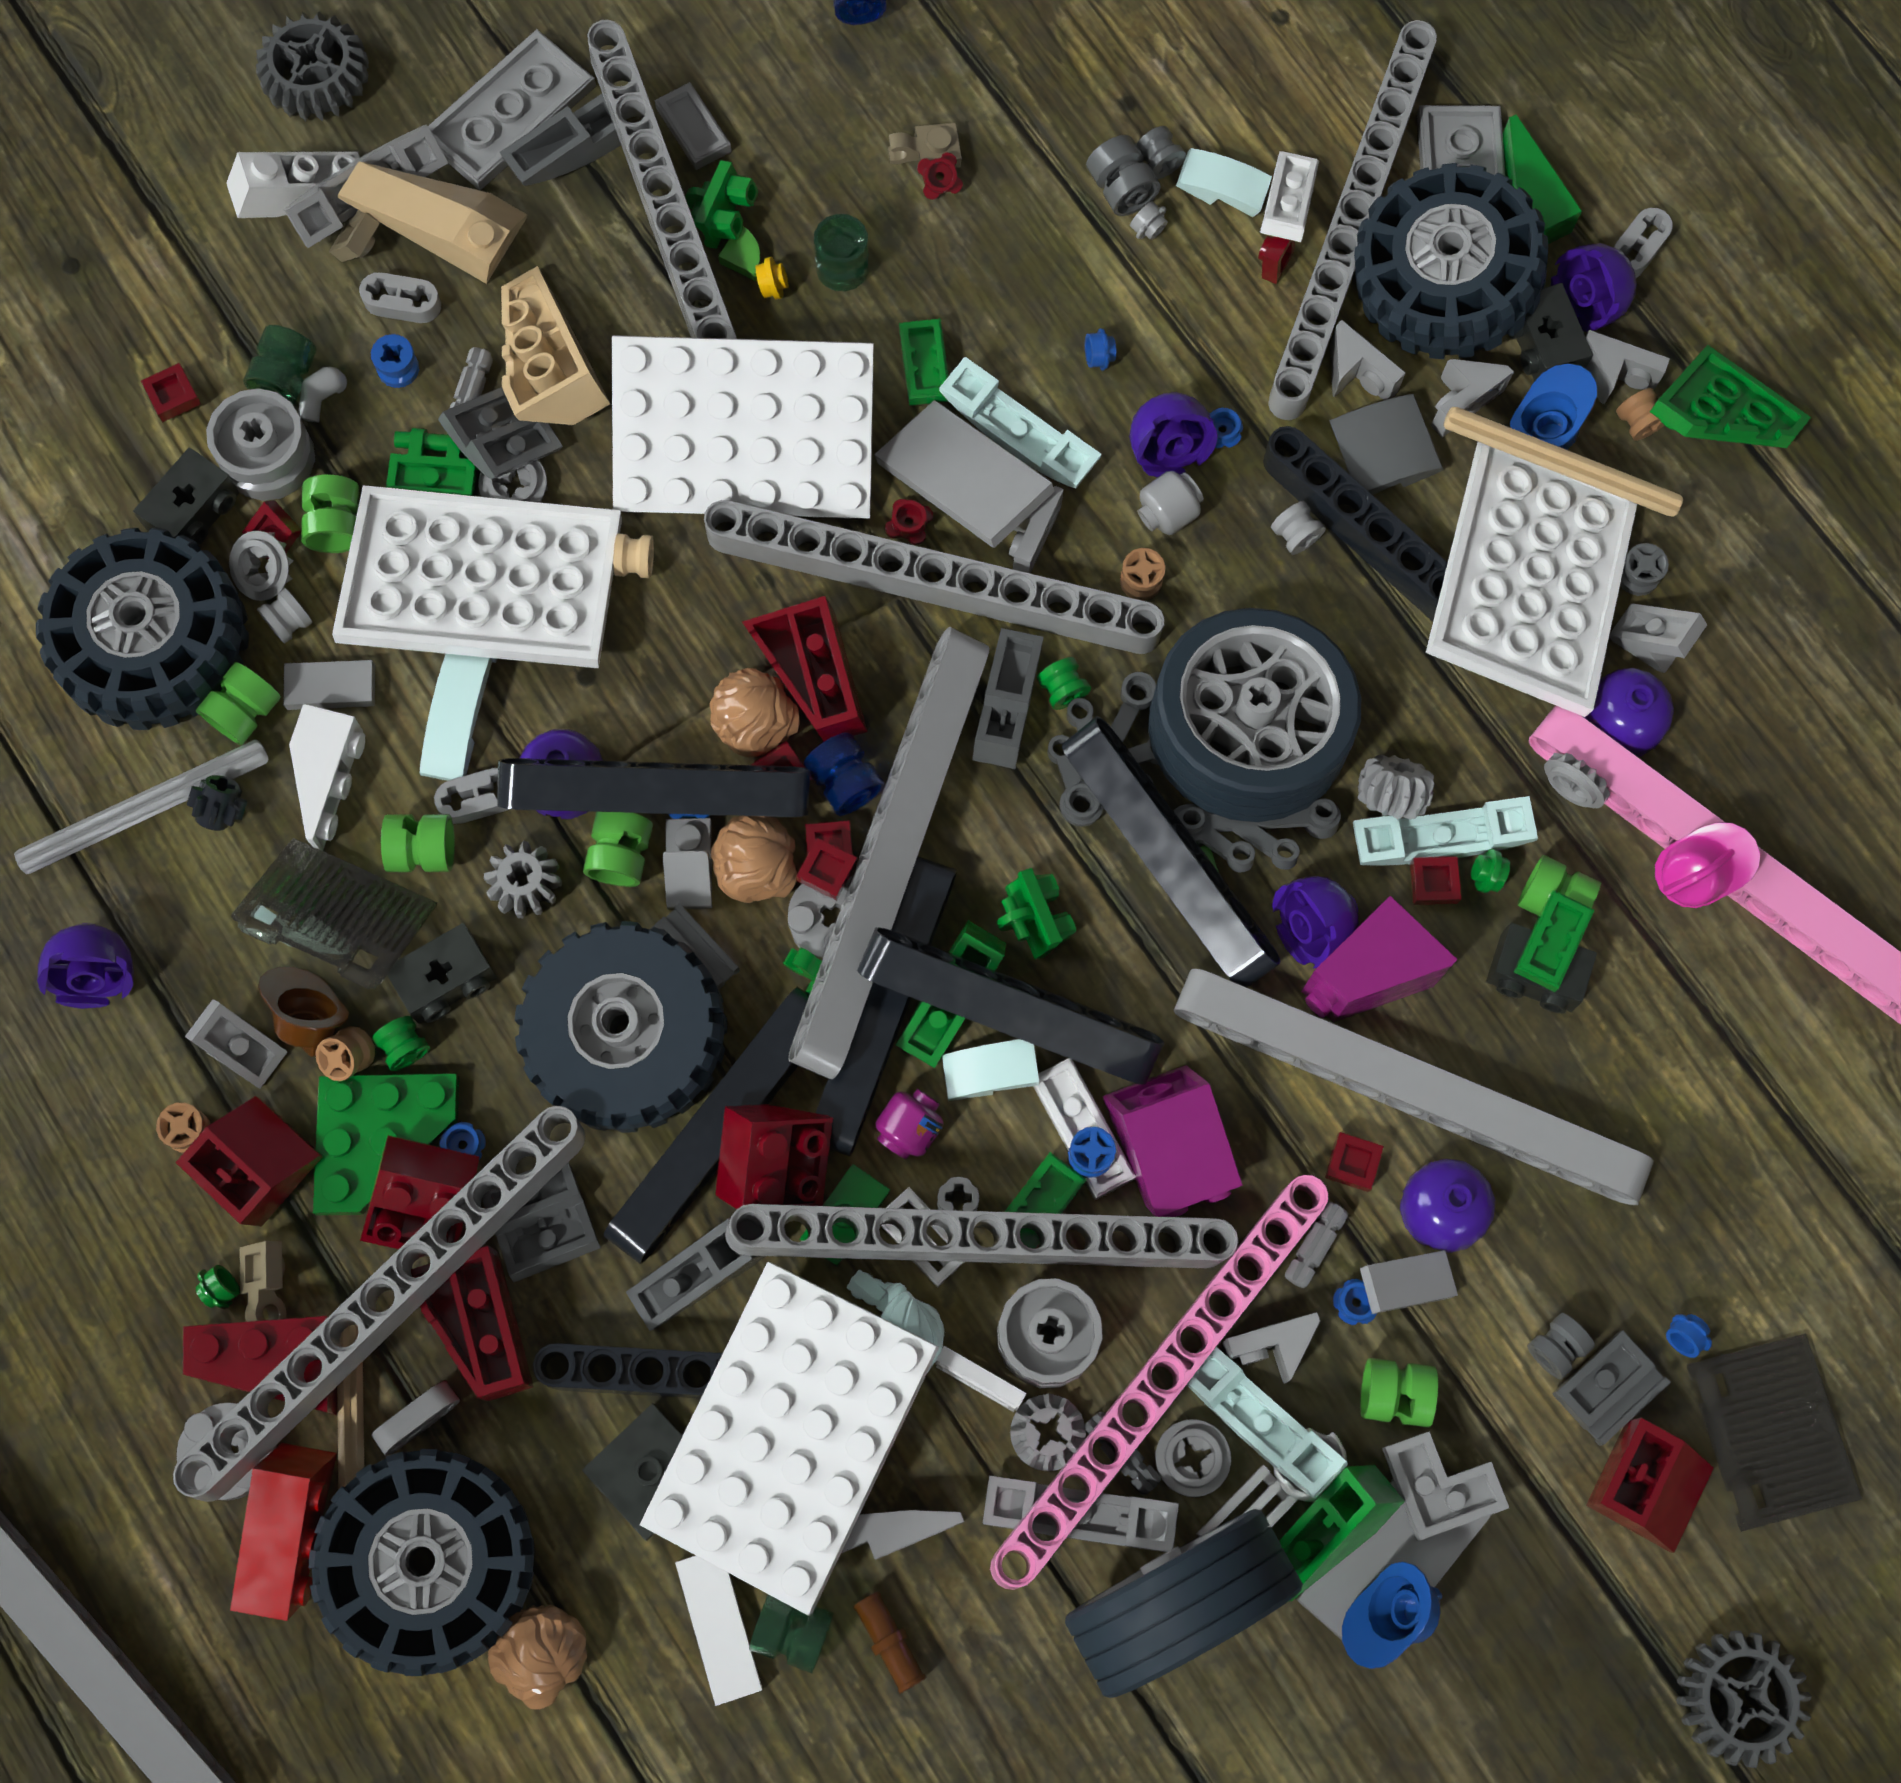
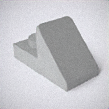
M1343 320L1336 325L1330 342L1333 397H1336L1356 377L1360 380L1362 387L1371 395H1378L1383 400L1392 399L1399 391L1405 372Z
M1591 330L1586 335L1587 342L1593 353V357L1586 370L1591 372L1597 383V397L1602 404H1605L1617 379L1624 381L1629 387L1634 389L1653 388L1655 390L1666 371L1670 358Z
M1458 359L1448 360L1441 379L1451 391L1436 404L1435 408L1438 411L1431 427L1443 438L1451 432L1444 427L1445 417L1451 407H1459L1475 414L1505 391L1514 371L1507 365Z
M1054 486V493L1014 529L1017 533L1009 551V555L1014 557L1013 570L1031 574L1061 509L1064 489Z
M1631 603L1609 634L1612 642L1649 666L1665 673L1676 657H1686L1706 628L1707 623L1700 613Z
M710 818L666 819V852L663 853L667 909H675L674 907L678 903L684 909L712 908V823Z
M214 999L185 1036L188 1040L206 1051L211 1057L259 1089L287 1053L285 1049Z
M1317 1312L1227 1338L1222 1343L1225 1354L1231 1360L1240 1358L1242 1366L1269 1358L1267 1349L1272 1348L1281 1379L1285 1384L1292 1379L1320 1320Z

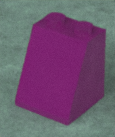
M1389 896L1314 970L1301 992L1307 996L1305 1002L1315 1014L1321 1018L1327 1016L1334 1023L1434 987L1458 959L1399 903Z
M1187 1065L1152 1077L1144 1085L1133 1084L1102 1096L1127 1161L1136 1175L1135 1181L1145 1206L1155 1217L1180 1216L1188 1211V1206L1203 1200L1205 1202L1220 1201L1231 1194L1230 1190L1243 1186L1210 1084Z

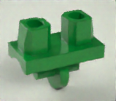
M720 160L711 182L705 181L702 188L691 187L685 195L688 207L692 209L691 215L695 226L705 235L704 244L706 247L717 249L721 239L738 240L743 230L744 220L739 211H734L736 205L753 206L758 196V189L753 179L738 175L732 162Z
M1029 868L1020 871L1017 874L1018 878L1005 887L1008 897L1001 902L1007 914L1000 917L996 923L1000 931L1013 929L1018 942L1027 940L1033 957L1036 960L1046 957L1060 943L1069 939L1076 932V926L1071 915L1067 912L1052 915L1047 903L1054 901L1059 896V886L1054 875H1035L1033 869Z

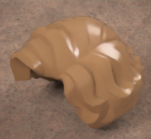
M745 668L729 673V676L722 679L719 685L715 687L714 695L709 703L711 726L714 732L717 733V736L723 743L729 746L733 753L748 758H755L769 753L779 743L788 740L790 735L797 733L800 722L799 710L797 705L784 692V684L779 678L754 668Z
M737 816L733 817L719 831L718 837L711 848V862L719 888L730 898L744 903H751L753 901L771 899L772 897L785 898L792 891L797 880L796 866L793 862V853L796 849L795 840L788 834L786 827L782 826L776 817Z
M533 1605L508 1618L513 1623L502 1637L497 1636L496 1644L488 1651V1663L494 1680L503 1684L510 1694L522 1700L530 1709H542L556 1701L559 1691L567 1683L579 1679L587 1658V1637L585 1630L575 1617L568 1615L553 1605L546 1607L543 1605L539 1607Z

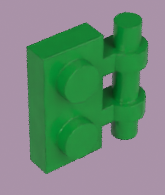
M412 428L411 432L395 431V448L408 449V454H390L386 488L475 496L478 468L469 459L463 458L464 454L448 434L428 433L425 428ZM427 450L447 452L446 457L425 456Z

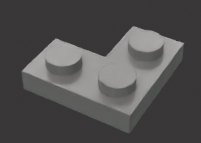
M1430 1431L1382 1448L1398 1492L1405 1501L1403 1505L1417 1541L1509 1508L1492 1462L1447 1477Z

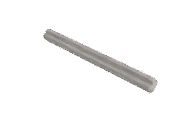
M258 740L248 742L18 849L14 853L16 862L25 874H31L187 801L191 787H199L202 779L206 780L207 777L212 775H221L234 779L268 762V755Z

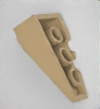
M360 161L338 193V198L363 213H368L375 220L486 284L527 218L526 213L491 193Z
M536 266L501 286L502 325L505 328V345L502 346V358L506 362V375L502 376V389L516 418L520 421L575 425L610 405L591 364L539 267Z

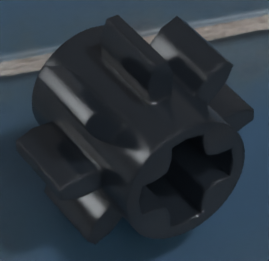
M212 775L207 777L206 780L202 779L199 787H191L187 806L193 808L192 816L195 817V821L200 826L209 830L221 831L225 830L228 826L232 827L235 819L242 820L247 800L240 798L242 790L239 789V785L234 780L221 775Z

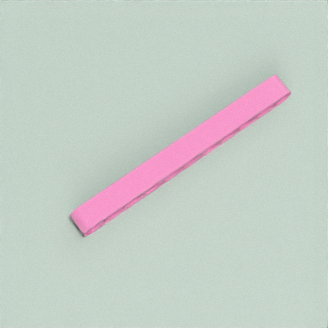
M1554 706L1529 737L1530 746L1546 761L1554 753L1563 755L1568 753L1572 754L1579 761L1584 760L1590 768L1596 769V774L1605 779L1606 787L1610 792V796L1604 804L1664 849L1704 826L1716 822H1724L1581 715ZM1759 848V868L1753 879L1742 888L1727 896L1901 1024V952Z
M1313 1175L1298 1176L1281 1191L1239 1244L1234 1254L1228 1258L995 1552L991 1560L990 1570L993 1579L998 1585L1005 1589L1015 1590L1028 1585L1038 1575L1324 1210L1328 1202V1191L1320 1179ZM1294 1190H1303L1310 1195L1313 1202L1312 1209L1306 1210L1298 1207L1293 1198ZM1266 1225H1276L1283 1230L1285 1235V1243L1283 1245H1276L1270 1242L1265 1233ZM1239 1260H1249L1256 1266L1258 1271L1256 1280H1246L1239 1274L1237 1268ZM1211 1295H1220L1228 1301L1230 1306L1228 1316L1222 1317L1213 1313L1209 1306ZM1182 1331H1193L1200 1337L1202 1342L1200 1352L1190 1353L1184 1349L1180 1341ZM1160 1366L1170 1371L1173 1377L1171 1389L1162 1390L1156 1387L1151 1377L1154 1367ZM1135 1403L1141 1407L1144 1412V1423L1142 1426L1132 1427L1125 1422L1122 1416L1124 1404ZM1096 1440H1106L1112 1444L1115 1449V1459L1112 1464H1101L1095 1459L1092 1450ZM1076 1477L1084 1483L1086 1496L1082 1502L1075 1503L1065 1497L1063 1483L1066 1478ZM1037 1515H1047L1054 1520L1056 1534L1051 1541H1042L1034 1534L1032 1524ZM1007 1553H1017L1026 1562V1573L1020 1580H1012L1003 1572L1002 1560Z

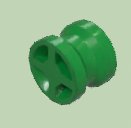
M1067 657L1049 665L1037 676L1039 685L1050 693L1049 702L1054 710L1068 707L1072 700L1084 698L1091 691L1089 682L1078 674L1079 665L1074 657Z
M403 1016L389 1022L372 1037L376 1047L385 1051L387 1055L385 1062L391 1071L401 1070L424 1057L430 1050V1046L425 1038L418 1037L415 1032L417 1024L412 1016Z

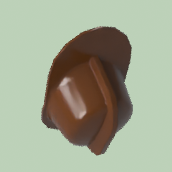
M277 967L266 971L260 977L258 989L261 997L272 1011L276 1035L286 1044L301 1047L310 1057L316 1056L317 1046L322 1040L335 1035L337 1027L348 1020L349 1011L345 1005L340 1002L329 985L321 977L308 970L296 967Z

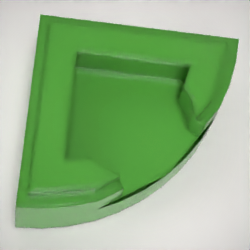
M743 226L738 240H728L719 255V263L756 282L755 267L761 261L760 250L753 234Z

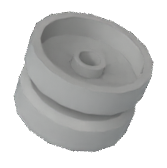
M264 389L240 391L224 399L211 415L206 429L208 448L221 470L229 474L239 492L245 497L262 501L281 499L298 490L303 482L309 478L315 462L314 443L292 403L277 392Z
M1038 1279L1020 1287L1006 1302L997 1327L998 1351L1006 1368L1020 1381L1038 1388H1058L1077 1380L1095 1360L1102 1341L1101 1317L1093 1300L1077 1285L1061 1279ZM1051 1327L1056 1331L1057 1337L1052 1344L1043 1342L1044 1335H1039L1042 1328Z

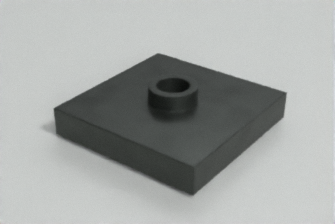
M653 1403L582 1469L586 1476L645 1541H648L655 1533L640 1526V1523L682 1439L679 1431Z

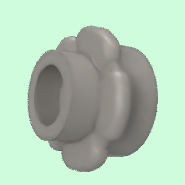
M1151 201L1136 214L1130 223V227L1137 233V239H1143L1147 236L1150 240H1153L1162 232L1168 223L1164 218V214L1167 211L1164 206L1159 208Z

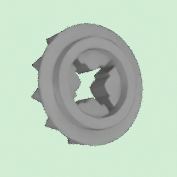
M538 460L493 480L482 472L479 476L478 487L481 497L541 503L545 491H548L546 473ZM517 471L520 483L524 488H517L515 494L510 497L507 487L503 484L511 483Z
M263 531L247 532L238 538L230 553L229 568L236 587L245 596L254 600H271V598L277 596L284 589L288 581L293 579L288 572L289 565L294 560L286 555L285 547L287 544L278 541L274 533ZM269 557V562L265 566L268 573L256 574L261 565L258 558Z
M1554 753L1544 764L1545 773L1552 787L1565 799L1578 806L1600 808L1610 796L1605 779L1596 774V769L1590 768L1584 760H1577L1572 754Z
M1044 1394L1028 1399L1019 1407L1011 1423L1010 1436L1015 1452L1024 1463L1037 1470L1055 1471L1062 1469L1083 1443L1086 1430L1082 1414L1068 1399L1052 1394ZM1058 1414L1060 1417L1057 1421L1056 1431L1063 1440L1067 1441L1066 1445L1060 1441L1057 1443L1050 1440L1046 1446L1043 1445L1041 1450L1038 1451L1036 1448L1040 1443L1038 1441L1040 1432L1035 1429L1036 1426L1029 1423L1030 1420L1036 1423L1047 1424L1050 1419H1054L1055 1415Z
M1184 1420L1172 1425L1162 1434L1155 1451L1157 1473L1169 1489L1187 1497L1204 1496L1215 1491L1225 1481L1230 1470L1231 1453L1225 1437L1213 1425L1201 1420ZM1184 1438H1186L1188 1445H1191L1194 1451L1210 1449L1212 1452L1199 1462L1201 1479H1199L1197 1472H1194L1191 1466H1179L1177 1468L1174 1466V1463L1179 1462V1459L1186 1455Z

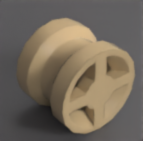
M617 533L613 554L614 575L625 577L628 573H637L640 578H651L654 560L653 536L642 535L639 539H631L627 534Z

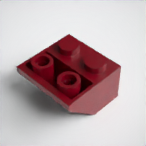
M254 1096L207 1126L175 1163L239 1224L262 1227L323 1156L259 1096Z
M766 1104L725 1106L715 1196L735 1209L749 1204L822 1206L833 1118L829 1115Z
M388 1135L360 1241L400 1249L476 1176L479 1156ZM456 1223L450 1227L446 1235L447 1243H455L459 1240L463 1223Z
M1643 1418L1630 1420L1623 1427L1586 1506L1670 1553H1674L1714 1468L1685 1441Z

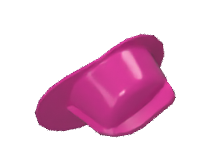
M1716 822L1694 831L1664 849L1655 863V879L1661 892L1670 901L1682 907L1698 908L1706 906L1742 888L1753 879L1759 868L1760 850L1756 839L1745 828L1734 823Z

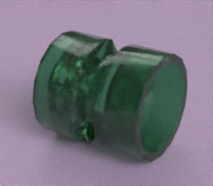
M835 214L826 217L818 224L814 231L817 276L827 288L834 291L846 292L856 289L864 283L869 272L868 233L859 219L848 214Z
M279 325L265 326L256 348L258 356L252 358L243 379L245 387L249 390L264 389L277 392L290 401L292 405H295L304 381L300 375L307 374L317 351L315 344L304 335L290 328Z
M768 1594L757 1621L749 1650L775 1659L780 1654L785 1655L788 1665L813 1674L834 1613L816 1606L812 1614L806 1615Z

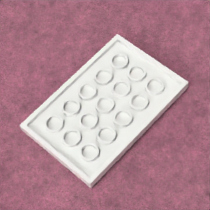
M612 336L613 510H621L622 512L704 514L712 503L720 500H729L791 516L870 518L874 343Z
M1477 442L1426 653L1586 717L1593 711L1637 504Z
M363 485L332 633L334 641L341 644L599 668L614 573V543L617 533H620L622 522L621 510Z
M767 1262L644 1514L640 1526L806 1615L812 1614L935 1358L939 1346L774 1263Z

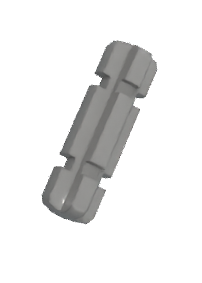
M477 347L469 350L466 359L468 366L462 370L453 397L456 401L451 403L450 408L481 396L487 379L484 375L489 373L493 361L489 351Z
M1330 1201L1326 1204L1324 1210L1317 1217L1320 1220L1319 1223L1315 1222L1296 1253L1298 1259H1294L1285 1272V1278L1301 1288H1305L1310 1283L1315 1274L1314 1267L1317 1268L1321 1264L1337 1236L1335 1231H1339L1348 1217V1212L1344 1208Z

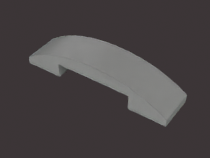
M427 125L414 129L350 163L314 186L284 209L307 248L344 227L342 223L356 214L358 209L339 199L338 193L359 161L426 177L448 164Z
M989 1476L983 1524L1014 1530L1049 1485ZM1063 1487V1493L1068 1500L1075 1503H1080L1084 1500L1086 1491ZM1101 1493L1067 1538L1168 1552L1174 1549L1179 1503ZM1040 1514L1034 1518L1032 1524L1034 1533L1055 1536L1056 1524L1051 1517Z

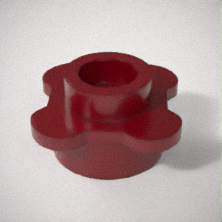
M943 153L941 158L933 160L924 158L918 163L917 171L923 176L925 184L923 194L926 198L935 200L939 194L946 192L956 194L961 190L963 182L957 177L955 168L957 159L952 153ZM938 172L943 173L944 178L942 180L936 178Z
M899 499L895 501L892 506V519L885 525L886 534L890 538L902 537L908 539L913 545L922 544L926 540L924 531L927 523L933 520V511L930 507L922 506L913 500ZM911 519L913 524L907 525L905 521Z

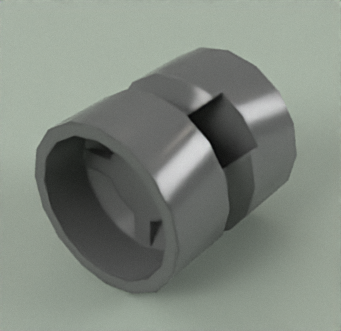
M1119 135L1102 143L1092 152L1086 162L1089 173L1097 186L1104 189L1103 195L1114 214L1118 216H1127L1141 210L1158 195L1161 188L1160 182L1151 167L1143 163V154L1129 135Z

